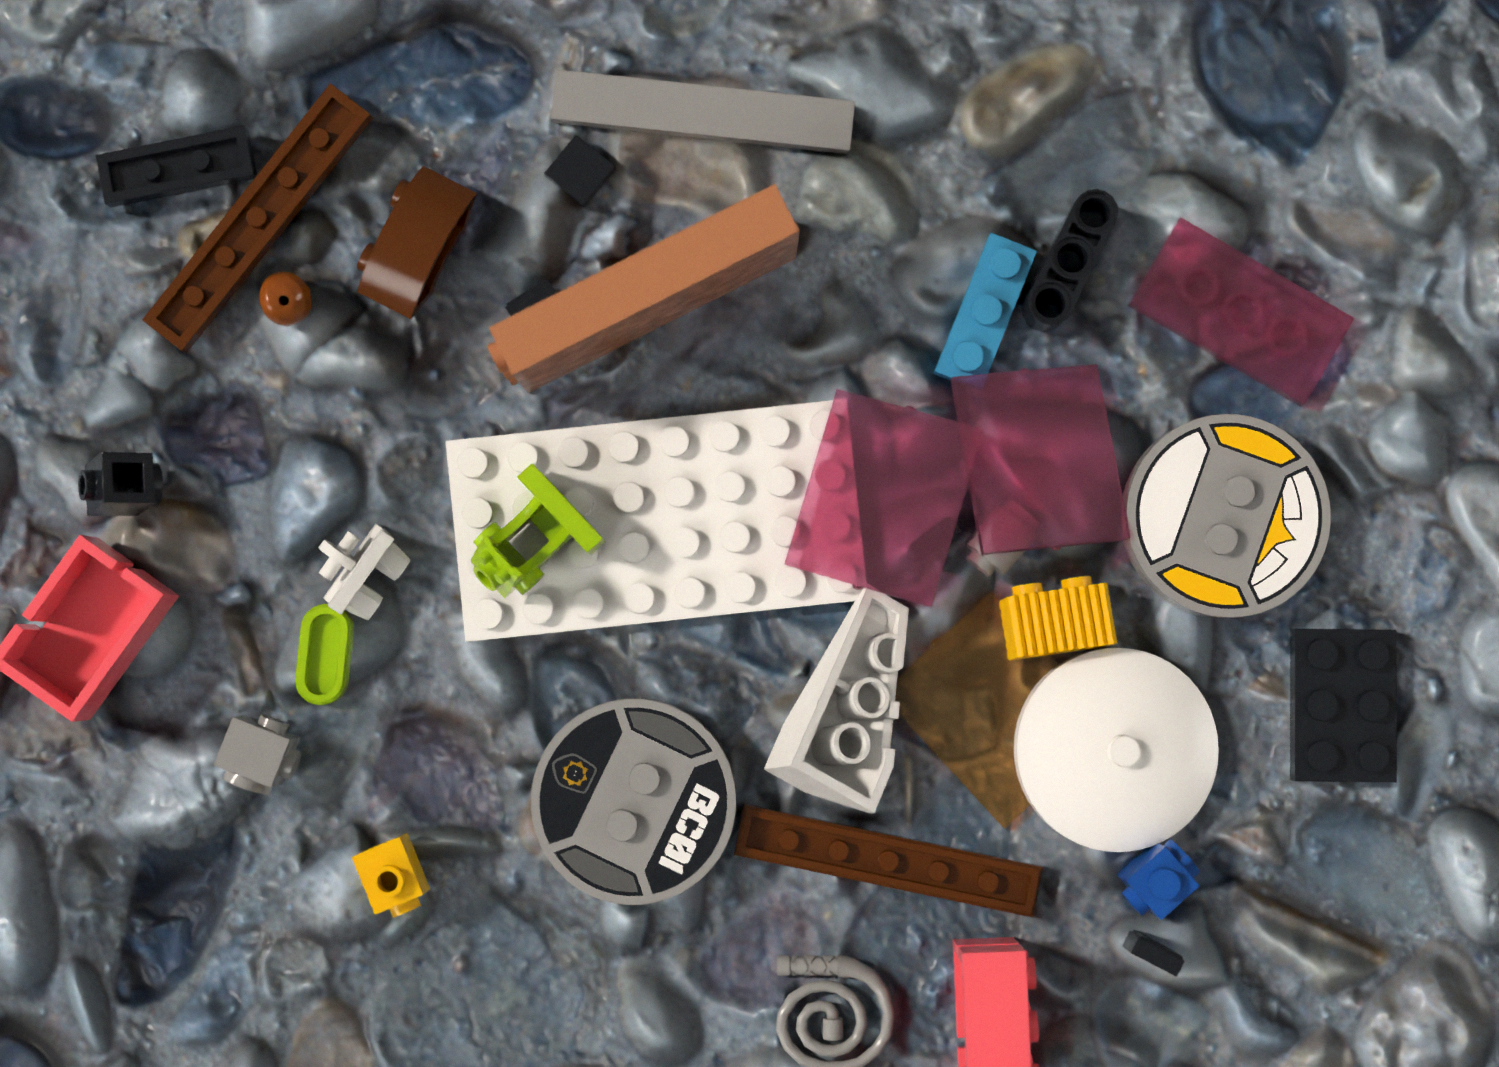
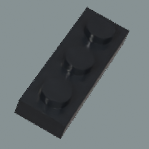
M245 126L96 155L104 203L110 208L253 180L257 176L249 130Z

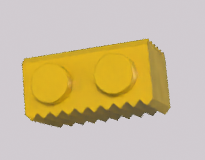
M1080 576L1061 580L1062 589L1043 591L1042 583H1030L1011 587L1013 596H1008L999 601L1008 660L1102 648L1117 644L1108 584H1092L1091 576Z

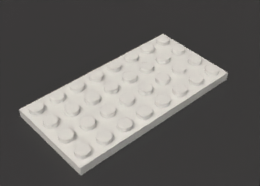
M847 399L446 441L465 642L852 602L858 599L864 586L867 585ZM533 463L606 542L590 555L574 538L570 539L539 568L545 575L534 587L524 595H521L516 589L504 598L497 590L491 591L487 589L476 577L473 570L475 566L470 562L478 548L473 541L494 522H497L501 528L506 526L532 500L534 495L517 476ZM530 521L509 542L528 561L549 540Z

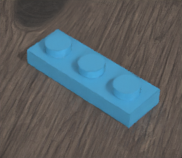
M990 232L933 374L977 392L982 390L1037 253L1036 250Z

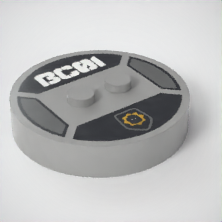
M624 698L605 702L584 711L568 722L554 736L542 754L535 771L531 791V814L535 833L543 852L556 871L584 893L603 901L624 905H643L667 900L686 891L700 881L712 869L723 853L732 832L736 812V787L732 768L725 751L713 733L701 721L683 709L663 701L647 698Z

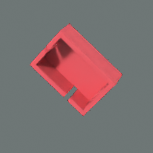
M79 535L22 614L29 621L46 623L42 628L36 624H15L0 644V671L71 722L91 720L176 602L179 595L146 571L132 568L134 565L132 561L101 539Z
M1014 937L953 939L957 1038H965V1046H957L958 1067H1039L1038 1063H1033V1057L1030 1053V1043L1038 1042L1039 1040L1036 1010H1031L1030 1002H1028V990L1036 989L1034 957H1029L1028 951Z

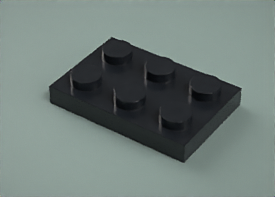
M1290 629V780L1397 783L1396 630Z

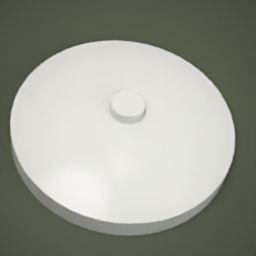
M1129 648L1089 650L1074 655L1052 668L1041 678L1028 695L1021 709L1014 735L1016 773L1021 788L1034 811L1046 824L1062 836L1091 849L1107 852H1130L1157 845L1178 833L1194 818L1206 801L1211 791L1218 765L1219 747L1215 721L1205 698L1197 686L1170 662L1145 651Z

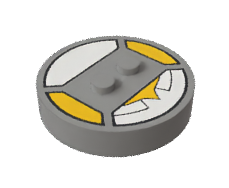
M1219 414L1197 418L1169 431L1156 440L1142 454L1133 467L1124 488L1120 508V525L1124 546L1134 569L1155 594L1174 607L1188 613L1211 618H1235L1270 610L1288 600L1307 583L1320 564L1326 550L1331 526V508L1327 487L1318 466L1307 450L1296 439L1279 427L1258 418L1238 414Z

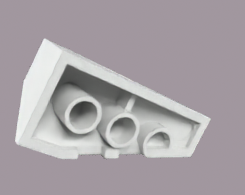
M869 584L864 586L785 720L764 770L805 793L867 813H875L894 767L895 749H891L893 720L898 719L900 702L895 701L898 671L904 665L909 608Z

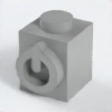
M261 714L259 720L245 715L232 717L214 766L226 770L223 776V780L251 792L269 796L272 787L282 785L284 778L291 780L295 774L302 755L301 751L296 750L300 737L287 732L290 724L265 714Z

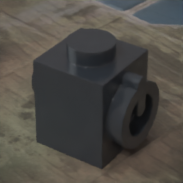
M100 452L86 464L85 470H81L79 474L78 492L80 499L86 500L87 516H139L149 507H158L162 498L163 477L160 465L153 463V453Z

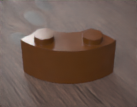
M422 166L411 182L402 179L391 198L390 206L394 208L376 243H368L359 258L357 269L362 271L363 275L357 292L412 319L433 294L439 275L449 255L465 232L477 193L425 166Z

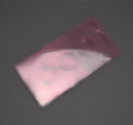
M1181 217L1176 221L1127 305L1298 406H1303L1307 402L1355 319Z

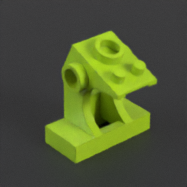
M533 463L517 476L534 495L532 500L506 526L501 528L497 522H494L473 541L478 548L470 562L475 566L473 570L476 577L487 589L491 591L497 590L504 598L516 589L521 595H524L534 587L545 575L539 568L570 539L574 538L590 555L606 542ZM532 521L549 542L527 561L509 541Z

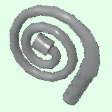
M840 954L837 957L836 955H822V957H817V955H804V957H799V955H792V957L790 955H777V976L838 975V977L857 979L866 983L876 994L883 1012L880 1034L874 1044L860 1056L845 1061H821L804 1054L791 1040L788 1031V1016L796 1003L811 993L823 991L836 993L850 1003L856 1018L853 1034L843 1043L835 1045L823 1044L815 1040L807 1029L808 1019L813 1013L819 1011L826 1012L827 1017H823V1039L842 1040L843 1018L839 1017V1012L835 1005L829 1001L821 1000L807 1003L797 1016L796 1032L804 1047L818 1055L831 1057L850 1053L862 1041L868 1025L866 1008L858 995L840 982L821 980L802 985L788 994L778 1011L776 1032L783 1049L797 1063L806 1067H863L882 1053L893 1034L895 1010L890 989L875 969L855 958Z

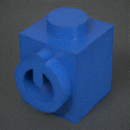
M1171 839L1164 845L1158 843L1144 849L1116 874L1127 886L1121 894L1141 916L1149 911V913L1160 920L1165 918L1200 886L1194 880L1200 873V870L1193 860Z

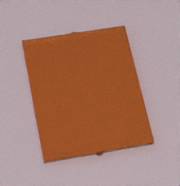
M991 591L940 639L935 638L932 640L931 647L897 677L895 701L900 702L899 715L1005 829L1030 805L1021 788L1014 762V735L1021 709L1034 686L1058 663L1051 655L1008 660L999 607L1000 600Z

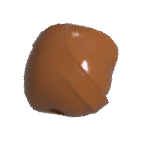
M277 272L271 274L263 281L260 288L259 303L261 309L269 320L278 325L286 327L296 325L303 321L310 313V288L299 276L293 273ZM283 295L289 299L286 305L280 301V297Z

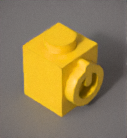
M408 833L352 856L375 915L389 909L392 918L421 906L418 897L429 891L430 886Z

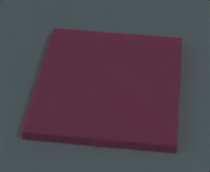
M1097 364L1037 370L1023 368L1014 372L952 377L950 381L981 555L1048 548L1059 550L1067 546L1124 541L1131 538Z
M837 389L784 564L852 584V587L856 590L866 588L932 608L984 429L916 411L913 406L901 407Z

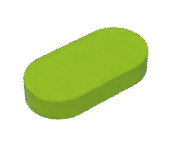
M320 604L311 608L302 619L295 685L300 696L311 704L326 705L334 703L347 690L354 623L346 610L339 614L328 607V604Z

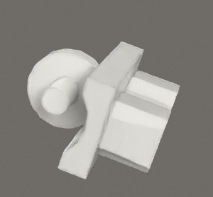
M378 524L373 526L353 556H350V554L361 539L349 531L338 546L324 539L318 547L329 556V559L319 571L322 576L332 581L342 566L344 567L323 597L328 602V607L339 614L347 610L354 615L369 620L383 599L381 594L364 584L372 570L376 568L395 581L410 563L409 557L393 542L394 538Z

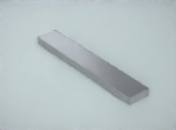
M556 69L551 120L552 123L849 154L855 101Z

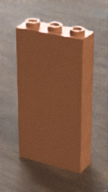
M773 184L489 327L495 341L488 344L487 348L501 374H504L506 380H509L512 386L520 383L530 393L795 260L799 229L776 184Z

